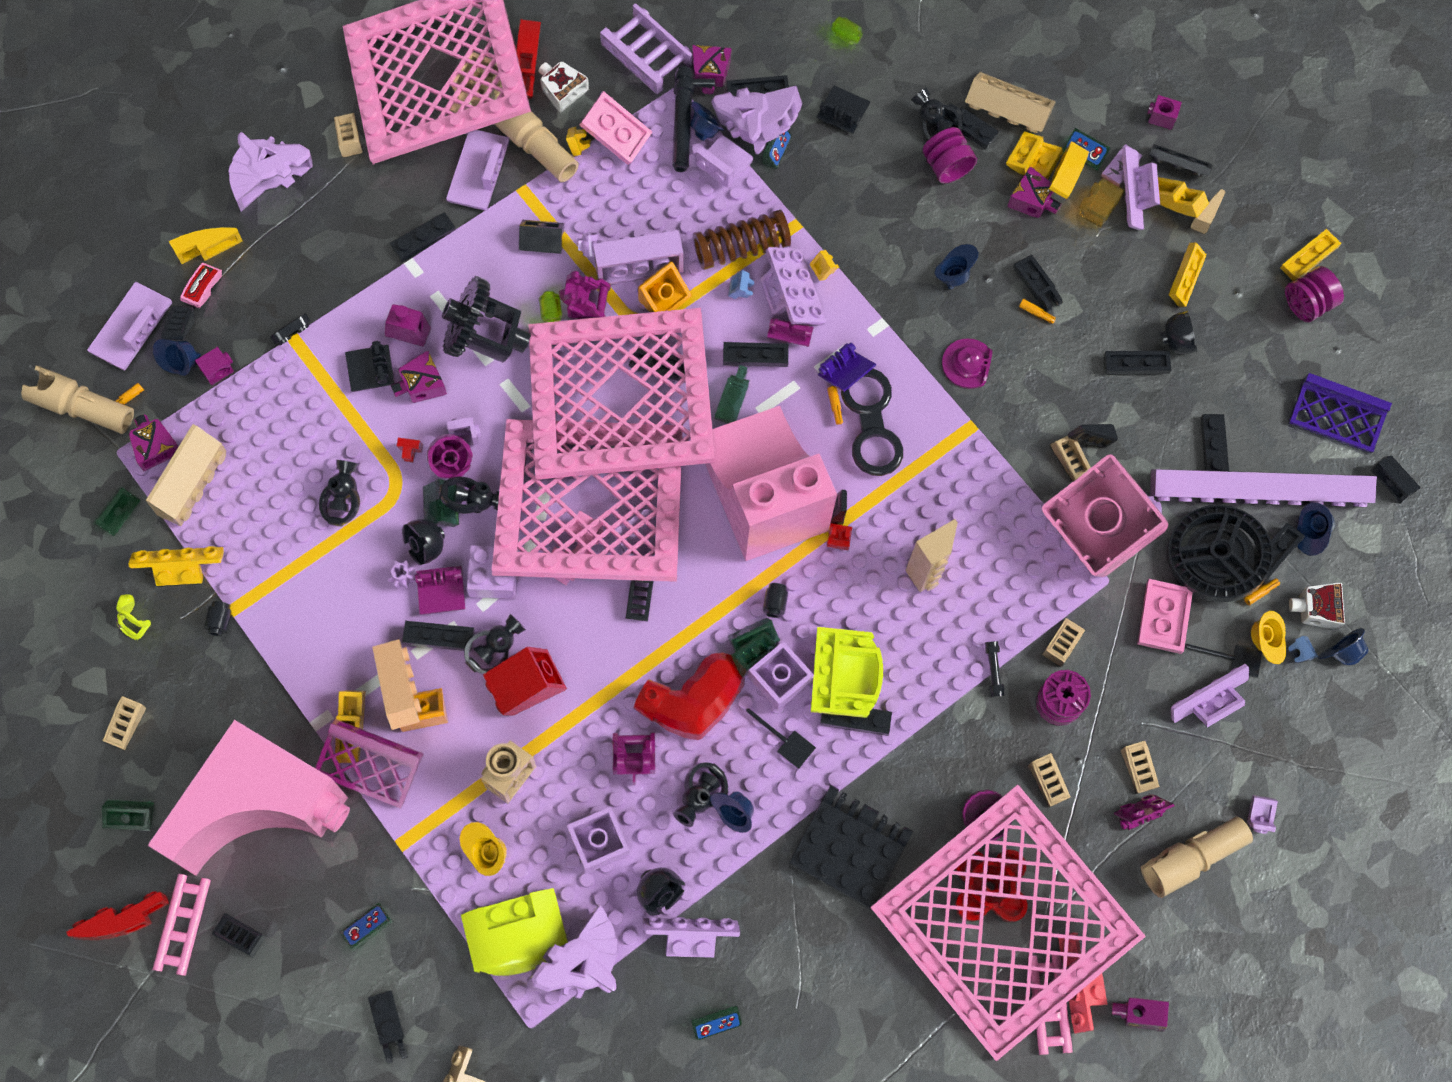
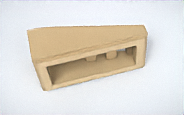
M351 113L334 117L338 145L342 156L348 157L361 154L362 146L355 114Z
M1221 189L1217 192L1198 218H1194L1191 225L1192 229L1203 234L1207 233L1223 199L1225 190Z
M1066 436L1050 444L1073 482L1091 468L1078 441L1069 439ZM1065 444L1069 445V447L1066 449H1063L1062 447ZM1073 451L1074 455L1067 457L1066 453ZM1077 458L1079 462L1071 465L1070 461ZM1079 466L1083 467V470L1075 473V468Z
M1066 618L1042 655L1062 667L1085 630ZM1065 627H1070L1071 629L1078 632V634L1075 636L1071 632L1067 631ZM1064 633L1065 635L1073 639V642H1070L1069 640L1061 636V634ZM1057 640L1062 641L1063 643H1065L1066 645H1068L1069 648H1068V649L1065 648L1064 646H1062L1061 644H1059V643L1056 642V641H1057ZM1053 646L1057 647L1058 649H1060L1061 651H1063L1065 654H1064V655L1060 654L1059 652H1057L1056 650H1054L1052 647H1053Z
M122 696L103 741L125 750L147 708L136 701ZM127 707L134 709V712L126 711ZM123 716L130 718V722H126L121 719ZM122 725L126 727V732L118 729L117 726ZM116 733L123 736L122 741L112 737L113 734Z
M1146 741L1124 747L1121 753L1136 793L1139 794L1159 788ZM1140 751L1141 755L1132 757L1131 753ZM1143 760L1144 764L1135 766L1134 762ZM1144 769L1148 772L1142 775L1137 774V771ZM1150 778L1151 782L1140 785V780Z
M1051 753L1032 761L1028 765L1049 807L1070 798V794ZM1045 764L1048 765L1049 768L1040 771L1039 767ZM1052 773V777L1046 780L1043 779L1044 775ZM1056 781V786L1047 788L1046 785ZM1061 790L1062 794L1051 797V793Z

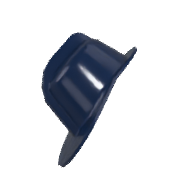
M697 102L691 103L694 115L690 126L694 129L696 137L704 141L707 138L712 139L720 130H724L711 111Z
M971 244L955 247L935 268L936 278L944 281L949 289L966 283L970 277V269L978 259L979 252L977 248Z
M158 339L153 345V355L157 364L167 372L185 376L196 365L195 360L201 357V353L196 352L188 341Z
M1310 503L1301 510L1297 530L1305 535V537L1298 545V548L1306 555L1316 556L1322 553L1329 544L1331 532L1335 527V520L1325 505Z
M1359 628L1350 632L1337 644L1322 652L1318 659L1333 656L1344 665L1358 663L1368 653V647L1363 638L1365 629Z
M732 792L730 795L713 793L710 796L711 804L718 812L722 821L730 829L740 833H746L751 830V818L754 807L746 796L741 792Z

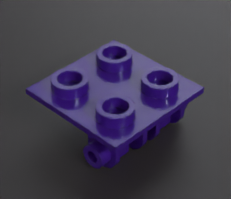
M850 342L849 344H844L839 349L840 352L836 351L834 353L835 356L831 355L830 358L821 363L818 369L820 373L817 375L845 392L872 370L876 363L855 352L856 347Z

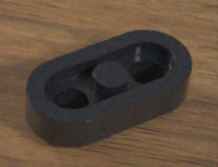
M305 313L269 337L274 344L278 342L282 345L291 339L290 334L296 330L300 333L309 327L308 322L311 320Z

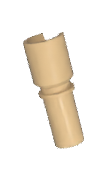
M533 112L495 123L516 146L523 147L527 154H532L560 182L569 180L578 170L579 163L558 143V139L546 127H543L542 121Z
M41 366L35 367V370L39 371L37 386H22L21 394L24 401L60 415L69 413L72 418L80 417L120 434H124L129 429L134 417L133 408L93 393L86 386L79 387L76 380Z
M1236 816L1209 832L1203 831L1186 840L1185 844L1178 842L1162 851L1156 858H1152L1140 866L1144 880L1155 895L1163 898L1199 878L1200 871H1208L1212 864L1252 843L1253 836L1251 830L1243 819Z

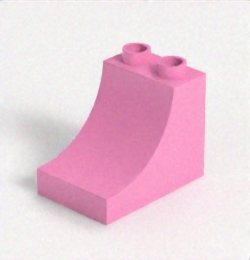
M780 406L712 429L715 463H706L705 465L745 561L829 531L837 497L836 490L820 454L809 456L795 438Z
M234 720L148 846L197 876L204 864L220 848L232 840L253 831L276 827L293 828L312 833L321 838L327 828L336 832L349 814L350 808L344 805L348 797L332 778Z

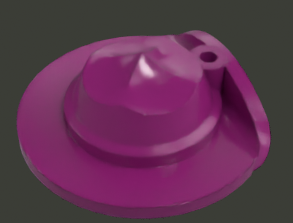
M975 339L957 340L950 344L943 354V372L948 380L958 387L965 389L983 387L987 381L993 350Z

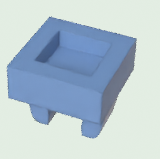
M742 270L731 277L729 297L736 299L738 297L748 298L753 295V292L747 289L754 285V281L749 278L750 273Z
M1307 636L1296 639V642L1288 648L1290 652L1295 649L1300 651V656L1294 659L1298 663L1318 657Z

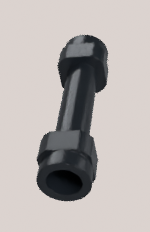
M998 641L985 642V654L989 656L992 685L989 686L991 697L1005 696L1004 684H1001L997 654L1000 652Z

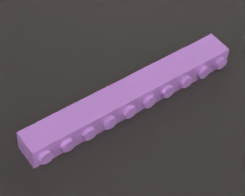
M1151 469L1150 496H1157L1158 501H1170V497H1179L1178 501L1192 502V497L1200 498V502H1214V498H1222L1224 503H1236V499H1244V503L1258 504V499L1266 500V504H1280V500H1288L1289 505H1302V501L1320 504L1328 501L1332 502L1331 506H1345V502H1353L1355 507H1367V503H1375L1377 476Z

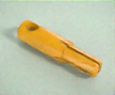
M1024 298L1019 305L1023 310L1051 324L1056 320V317Z
M137 383L115 401L125 405L139 393L143 392L144 389Z
M831 386L827 388L830 405L834 413L835 423L840 425L843 423L839 395L837 387Z
M1275 578L1266 585L1260 586L1259 589L1244 598L1245 603L1250 606L1267 595L1272 589L1280 585V582H1277L1279 580Z

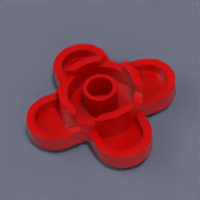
M977 850L974 854H972V856H982V857H985V856H984L980 851H978V850ZM1006 850L1005 859L1019 860V852ZM1002 852L996 858H1002ZM967 859L955 871L966 872ZM971 859L970 873L983 874L984 860ZM988 861L987 874L1000 876L1001 862ZM1005 863L1004 876L1017 877L1018 864ZM1022 864L1021 878L1026 872L1025 864ZM958 875V877L965 883L966 876ZM969 876L968 890L982 891L983 877ZM986 878V883L990 882L994 885L993 890L988 889L986 886V892L999 893L1000 879ZM1004 880L1003 893L1016 895L1017 881ZM964 893L958 895L955 906H963ZM968 893L967 907L980 908L981 895ZM985 895L984 916L989 910H992L1001 920L1013 923L1022 919L1027 912L1028 903L1026 899ZM956 910L957 914L962 918L963 910ZM966 912V921L975 922L980 919V912Z

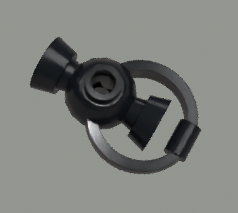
M927 87L911 99L917 106H921L922 129L928 140L931 136L927 131V124L936 125V133L951 128L954 125L949 119H944L945 110L952 112L957 117L958 128L962 132L963 122L959 112L951 106L943 105L939 100L930 99L931 95ZM931 110H935V111H936L935 114H930L929 112H930Z
M336 460V469L339 470V473L329 479L328 486L324 488L319 499L320 513L329 525L342 527L344 524L349 523L358 513L360 496L357 491L356 481L351 475L352 472H355L358 463ZM332 495L335 498L333 501H330L327 507L328 499ZM349 498H351V508H350V511H349V504H346V499H349ZM327 509L349 513L344 518L329 516Z
M459 476L452 477L440 485L439 498L445 506L455 512L462 514L481 513L490 506L498 510L499 491L493 494L487 483L476 482L471 478ZM455 485L452 501L448 498V490L450 486Z
M511 613L505 621V626L497 625L490 630H480L468 638L464 647L465 664L474 673L485 674L494 668L483 669L472 657H469V648L475 639L486 635V644L483 646L479 645L473 649L488 665H490L494 658L492 656L494 652L503 653L501 661L497 664L499 665L508 659L509 649L514 642V634H520L526 630Z
M699 763L693 766L685 777V791L682 796L684 806L676 809L673 812V816L678 822L687 827L693 826L696 814L704 813L708 808L713 807L710 802V792L718 789L720 782V793H728V781L724 774L725 772L715 763ZM699 768H708L713 774L701 772L698 780L699 785H693V776Z

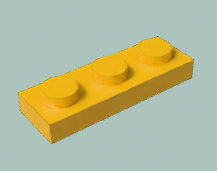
M1326 229L1282 264L1280 269L1292 281H1295L1297 278L1303 277L1339 248L1341 242Z
M1197 242L1189 243L1169 292V296L1178 307L1187 306L1206 258V253Z

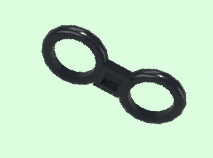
M873 368L863 377L873 378L881 385L883 396L878 403L871 406H863L856 403L850 395V388L845 392L841 390V397L844 404L851 411L859 414L862 432L856 436L852 444V457L855 465L862 472L871 476H884L892 473L900 466L903 460L904 448L900 438L894 432L884 427L881 411L888 406L892 398V387L888 378L881 371ZM872 437L887 439L894 448L893 460L881 467L868 464L861 455L863 442Z

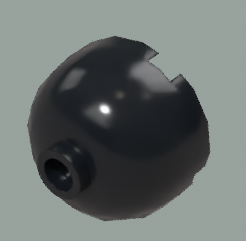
M1184 311L1171 316L1165 324V331L1161 332L1164 345L1168 344L1170 349L1177 354L1198 352L1197 345L1194 342L1195 336L1189 312Z
M416 519L403 525L402 535L404 543H409L411 550L408 552L417 564H428L441 554L444 546L443 539H445V534L441 527L427 519Z
M660 867L647 870L642 874L637 887L638 901L647 914L650 916L659 915L658 910L663 907L668 910L678 902L684 893L682 885L685 886V883L671 869Z

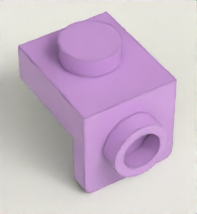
M456 417L446 422L449 434L457 436L472 434L474 445H478L477 437H481L479 424H474L473 417Z
M1252 795L1247 822L1254 828L1255 832L1267 834L1268 831L1275 832L1276 826L1273 823L1278 803L1276 799Z

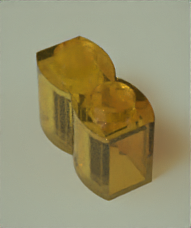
M1103 178L1099 183L1095 182L1089 192L1091 194L1090 197H1085L1079 206L1082 209L1079 216L1100 228L1115 209L1124 193L1123 189Z

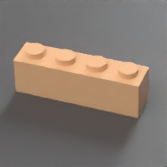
M399 639L373 646L386 716L391 729L394 730L420 722L418 712L422 710L419 699H414V695L418 694L415 682L410 681L414 674L411 664L406 663V661L410 660L407 647L402 648Z

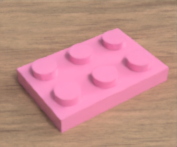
M605 92L600 94L579 124L627 165L633 161L652 133L650 129Z
M1148 579L1137 645L1182 654L1185 647L1193 592L1184 586Z

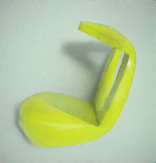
M130 594L120 595L116 606L118 612L116 617L117 626L125 635L131 639L138 640L145 634L151 625V621H138L130 613L135 606L134 597ZM125 618L136 626L142 627L138 634L125 626L123 623Z

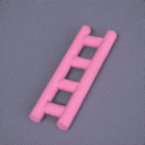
M178 874L152 970L162 972L164 964L178 967L177 975L186 976L211 880L201 878L200 885L186 883L187 875ZM183 892L197 895L193 909L179 907ZM177 916L190 918L187 933L173 931ZM170 940L184 943L181 957L167 955Z
M1036 955L1032 956V966L1045 967V963H1038ZM1051 955L1052 962H1049V968L1062 969L1061 955ZM1031 970L1030 982L1032 984H1040L1039 973L1045 971ZM1053 972L1054 978L1057 977L1060 973ZM1031 987L1032 997H1033L1037 992H1039V991L1041 990V988H1032V987ZM1067 1003L1036 1028L1039 1055L1049 1054L1048 1047L1062 1046L1063 1053H1073ZM1059 1021L1061 1036L1047 1037L1045 1022Z

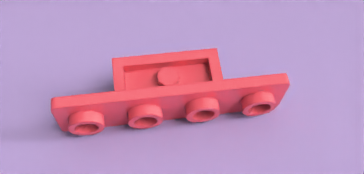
M1069 933V935L1078 936L1077 933ZM1058 938L1060 952H1064L1065 938ZM1068 940V952L1081 954L1079 940ZM1067 956V967L1079 957ZM1102 973L1069 1000L1074 1033L1093 1031L1090 1006L1107 1005Z

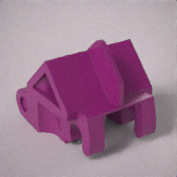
M578 271L568 274L565 288L559 290L560 300L567 305L568 318L588 319L606 317L604 312L607 293L610 291L611 285L601 278L595 280L592 277H582ZM595 289H599L597 307L595 303L589 301V294Z
M613 733V775L633 774V785H636V774H655V733H650V735H618V733ZM643 744L642 752L627 753L625 745Z

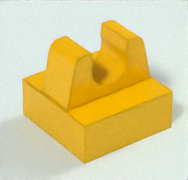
M576 127L568 128L566 136L573 157L581 155L582 151L589 148L591 140L584 141L581 139L587 136V131L584 129L577 130Z
M826 250L820 251L809 264L819 281L826 280L829 275L839 268L838 264L835 265L833 262V256L829 255Z

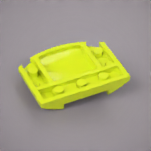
M817 627L811 712L867 718L878 700L883 682L882 655L880 648H877L872 640L874 639L872 632Z
M554 888L532 892L529 895L487 907H480L461 914L473 968L477 973L481 971L493 974V976L525 973L534 970L542 962L547 963L543 956L550 947L552 948L554 945L561 947L568 943Z

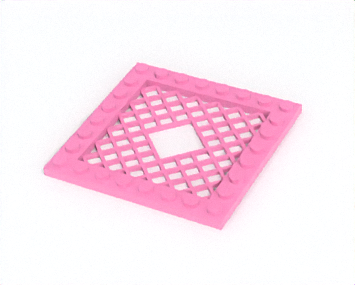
M418 0L342 26L369 158L372 164L531 112L504 0ZM473 7L481 9L476 17L469 15ZM454 13L461 16L457 23L449 21ZM447 14V16L445 17V19L439 17V16H442V15ZM483 14H485L486 21L480 19ZM466 18L473 21L468 28L461 26ZM429 20L426 25L421 24L422 22ZM435 20L442 22L437 30L430 28ZM477 23L484 25L480 33L472 31ZM446 25L454 27L449 35L442 33ZM416 26L422 28L418 37L411 34ZM409 27L406 32L403 31V30H401V29H404V28ZM458 29L465 32L460 40L453 37ZM487 30H489L490 38L484 36ZM427 31L434 34L430 41L422 39ZM390 33L387 38L383 37V35ZM396 33L404 35L399 43L392 41ZM469 35L477 37L472 45L465 42ZM438 36L445 38L441 47L434 44ZM408 38L415 40L410 48L403 46ZM377 39L384 42L379 50L373 47ZM481 39L488 42L484 50L477 48ZM450 41L457 43L453 51L445 49ZM419 43L426 45L422 53L415 51ZM389 44L395 46L391 55L384 52ZM462 46L469 48L465 56L457 54ZM491 47H493L494 54L488 52ZM430 48L461 60L441 91L411 79V76ZM400 49L407 52L402 60L395 57ZM370 51L376 53L373 59L371 58ZM473 51L480 53L476 62L468 59ZM411 54L418 56L414 64L407 62ZM380 56L388 58L383 66L376 64ZM485 56L492 58L488 66L480 64ZM392 61L399 63L394 71L388 69ZM465 63L473 65L468 73L461 71ZM495 63H497L498 71L492 69ZM403 66L411 68L406 76L399 74ZM374 67L380 70L376 77ZM477 68L485 70L480 78L473 76ZM384 72L391 74L386 83L380 80ZM489 72L497 75L492 83L485 81ZM458 74L465 77L460 85L453 82ZM396 77L403 80L398 88L391 85ZM469 79L477 82L472 90L465 87ZM499 80H501L502 88L496 86ZM407 82L414 84L409 93L402 90ZM377 84L384 86L380 92L378 91ZM481 84L489 87L484 95L477 93ZM450 86L457 88L453 96L445 94ZM419 87L426 90L421 98L414 95ZM388 89L395 91L390 99L383 97ZM493 89L501 92L495 100L489 98ZM461 91L469 93L464 102L457 99ZM430 92L438 95L433 103L426 101ZM399 94L407 96L402 104L394 102ZM473 96L481 99L477 106L469 104ZM442 97L449 100L445 108L438 106ZM411 99L418 101L413 110L406 107ZM381 101H384V102L387 103L383 110H382ZM454 102L461 105L457 113L449 111ZM422 104L430 107L425 115L418 112ZM392 105L399 108L394 116L387 114ZM434 109L441 112L436 120L429 117ZM403 110L410 113L406 121L398 119ZM414 116L422 118L417 126L410 124ZM384 117L390 119V122L387 126L385 124ZM395 122L402 125L397 133L390 130Z
M701 308L529 324V333H531L529 346L536 480L715 463ZM665 334L661 339L654 336ZM644 336L639 342L633 338ZM670 336L678 340L672 348L664 343ZM622 338L617 344L611 340ZM648 338L656 342L651 349L642 345ZM601 340L596 346L589 342ZM627 340L635 344L629 352L621 347ZM605 342L613 346L607 354L599 349ZM568 343H578V344L573 348V347L570 346ZM584 344L592 349L586 356L578 351ZM681 345L683 346V355L676 351ZM562 346L570 350L564 358L556 353ZM660 346L668 350L662 358L654 353ZM638 348L646 352L641 360L632 355ZM617 350L625 355L619 362L611 357ZM595 352L603 357L597 364L589 359ZM574 354L582 359L575 366L568 362ZM672 354L680 359L674 366L666 361ZM650 356L658 361L652 368L644 363ZM553 357L560 361L554 368ZM628 358L637 363L631 370L623 366ZM607 360L615 365L609 372L601 368ZM585 362L593 367L587 374L579 370ZM683 363L685 374L678 370ZM662 364L670 369L664 376L656 372ZM563 365L571 369L565 376L557 372ZM640 366L648 371L642 379L634 374ZM618 369H621L650 390L623 418L592 397ZM596 371L604 375L598 383L590 378ZM575 372L582 377L576 385L568 380ZM673 373L681 377L675 385L667 380ZM554 375L561 379L555 386ZM651 375L659 379L654 387L645 382ZM586 381L594 386L588 393L580 388ZM685 381L686 392L679 388ZM564 383L572 387L566 395L558 391ZM663 383L671 387V390L666 395L657 390ZM576 391L584 396L577 404L569 399ZM675 391L683 396L677 404L669 399ZM653 393L661 398L655 406L647 401ZM555 394L562 398L556 405ZM587 400L595 404L589 412L581 407ZM686 400L688 403V412L684 410L682 407H680ZM565 402L573 406L567 414L559 409ZM664 402L673 407L667 414L659 410V407ZM642 404L651 409L645 416L637 412ZM599 408L607 413L601 420L593 416ZM577 410L585 415L578 423L571 418ZM677 410L685 415L679 423L671 418ZM655 412L663 417L656 425L648 420ZM556 413L563 417L557 424ZM633 414L641 419L634 427L626 422ZM610 417L618 421L612 429L604 424ZM588 419L596 423L590 431L582 426ZM688 419L690 431L682 426ZM566 421L574 425L568 433L560 428ZM666 421L675 426L669 433L660 428ZM644 423L653 428L646 436L638 431ZM622 425L631 430L624 438L616 433ZM600 427L608 432L602 440L594 435ZM578 429L586 434L580 442L571 437ZM678 429L686 434L680 442L672 437ZM656 431L664 436L658 444L649 439ZM557 432L564 436L558 443ZM634 433L642 438L636 446L627 441ZM612 435L620 441L614 448L605 443ZM589 438L598 443L592 450L583 445ZM567 440L576 445L569 453L561 448Z
M506 419L492 576L677 582L681 466L659 468V471L656 468L650 469L655 474L649 479L640 474L645 469L631 471L632 474L625 479L618 472L609 473L603 478L598 474H591L620 501L587 525L560 498L591 475L572 476L576 481L569 486L562 481L565 477L553 478L554 480L545 486L540 480H536V476L529 471L535 465L534 454L530 452L534 449L533 420ZM566 421L560 428L568 433L574 425ZM585 422L582 426L590 431L596 423ZM617 423L604 424L612 429ZM643 424L638 431L646 436L653 428ZM663 424L660 428L669 433L675 426ZM622 425L616 433L624 438L631 430ZM600 427L594 435L602 440L608 432ZM578 429L571 437L580 442L586 434ZM678 429L672 437L680 442L683 432ZM656 431L649 439L658 444L664 436ZM558 432L557 443L564 437ZM634 433L627 441L636 446L642 438ZM612 435L605 443L609 446H616L620 441ZM589 438L583 445L592 450L588 445H597L598 443ZM567 440L561 447L569 453L572 449L566 444H575ZM526 454L533 460L527 465ZM526 473L531 478V480L524 484V476ZM613 476L621 481L614 488L606 482ZM637 476L643 483L635 489L629 481ZM657 478L658 489L651 484ZM533 483H537L542 489L533 495L527 488ZM558 483L564 490L555 495L550 488ZM625 485L631 493L623 498L617 491ZM646 486L654 492L648 498H645L640 493ZM523 492H524V493H526L530 498L527 499L525 502L522 503ZM546 492L552 499L543 504L538 497ZM636 495L642 502L634 508L628 500ZM655 497H657V508L650 503ZM534 501L540 508L531 513L525 507ZM557 502L563 509L553 514L548 507ZM624 504L631 511L622 517L616 509ZM645 505L653 511L647 517H644L639 512ZM521 510L528 516L522 522H520ZM545 511L551 518L542 524L536 517ZM565 512L573 517L567 524H564L559 519ZM612 513L619 520L610 526L604 519ZM633 514L641 520L634 527L627 521ZM657 515L655 527L649 520ZM532 520L539 527L530 533L523 526ZM555 521L561 528L553 534L546 527ZM576 522L584 528L577 534L569 529ZM598 523H601L606 528L600 535L592 530ZM623 523L629 531L621 536L614 529ZM644 524L652 530L645 537L637 531ZM520 530L526 535L521 541H519ZM543 530L549 537L540 543L534 536ZM566 531L572 538L563 544L557 537ZM589 532L595 539L586 545L580 537ZM611 532L617 540L608 545L603 538ZM634 533L640 541L632 546L625 539ZM656 534L654 546L648 540ZM531 540L537 547L527 552L522 545ZM552 540L560 546L553 553L545 548ZM576 541L583 548L574 554L567 547ZM597 542L606 548L598 555L591 549ZM620 543H623L628 548L622 555H619L614 550ZM642 544H646L651 549L644 556L636 550Z
M1019 785L1011 789L871 906V909L996 1061L1146 937ZM1014 819H1016V821H1017L1021 826L1008 825V824L1011 823ZM1008 828L1021 829L1020 843L1007 842ZM1004 829L1003 841L990 840ZM1025 831L1037 845L1024 844ZM985 844V857L972 856ZM989 844L1003 845L1002 858L988 857ZM1006 845L1020 847L1019 860L1005 859ZM1023 847L1037 848L1036 862L1022 861ZM1041 850L1053 864L1040 862ZM967 859L966 872L953 871ZM971 859L984 860L983 874L970 873ZM988 861L1001 862L1000 876L987 874ZM1005 863L1018 864L1017 877L1004 876ZM1022 864L1035 865V879L1021 878ZM1039 866L1053 867L1052 881L1038 880ZM1056 868L1068 883L1056 881ZM949 874L948 888L935 886ZM952 874L966 876L965 889L951 888ZM969 876L983 877L982 891L968 890ZM986 878L1000 879L999 893L986 892ZM1004 880L1017 881L1016 895L1003 893ZM1021 881L1034 883L1033 896L1020 895ZM1038 883L1051 884L1050 898L1037 897ZM1055 885L1069 886L1068 900L1054 899ZM1072 887L1084 902L1072 900ZM930 890L929 903L916 902ZM934 890L947 891L946 905L933 903ZM951 892L964 893L963 906L950 905ZM968 893L981 895L980 908L967 907ZM985 895L1033 900L1029 948L981 943ZM1037 901L1050 902L1049 915L1036 914ZM1054 902L1067 904L1066 917L1053 916ZM1071 904L1084 905V919L1070 918ZM912 905L910 918L909 915L905 912V910ZM915 905L929 907L928 920L914 919ZM1088 906L1100 921L1088 919ZM932 907L946 908L945 922L931 920ZM949 909L963 910L962 924L948 922ZM967 911L980 912L979 925L966 924ZM1035 918L1049 919L1048 933L1034 931ZM1053 920L1066 921L1065 934L1052 933ZM1070 921L1083 923L1082 936L1069 935ZM915 923L927 924L926 936ZM1087 923L1100 924V938L1086 937ZM931 924L944 926L943 939L930 938ZM948 926L962 927L961 941L947 940ZM1104 926L1110 931L1106 936H1104ZM965 928L979 929L978 943L964 941ZM1034 935L1047 936L1046 950L1033 949ZM1051 937L1065 938L1064 952L1050 950ZM1069 939L1082 940L1081 954L1068 952ZM1086 941L1097 942L1085 952ZM931 942L943 943L942 956ZM947 943L960 945L959 958L946 957ZM964 945L977 946L976 960L963 959ZM981 947L994 948L993 962L980 961ZM998 949L1012 950L1011 964L997 962ZM1015 951L1029 952L1028 966L1014 964ZM1033 953L1046 954L1045 967L1032 966ZM1050 954L1063 956L1062 969L1049 968ZM1067 956L1079 957L1067 967ZM946 961L959 962L958 975ZM962 963L976 964L975 977L961 976ZM980 964L993 966L992 979L979 978ZM997 966L1010 968L1009 981L996 980ZM1014 968L1028 969L1027 983L1013 982ZM1031 970L1045 971L1044 985L1030 983ZM1049 972L1060 973L1048 983ZM962 980L975 981L974 994ZM978 982L992 983L991 997L977 995ZM995 984L1009 985L1008 998L994 997ZM1013 986L1026 987L1025 1000L1012 999ZM1030 987L1041 988L1039 992L1029 999ZM978 999L990 1001L989 1013ZM994 1001L1007 1002V1016L993 1015ZM1011 1003L1023 1004L1011 1014ZM994 1019H1001L1004 1021L998 1025Z

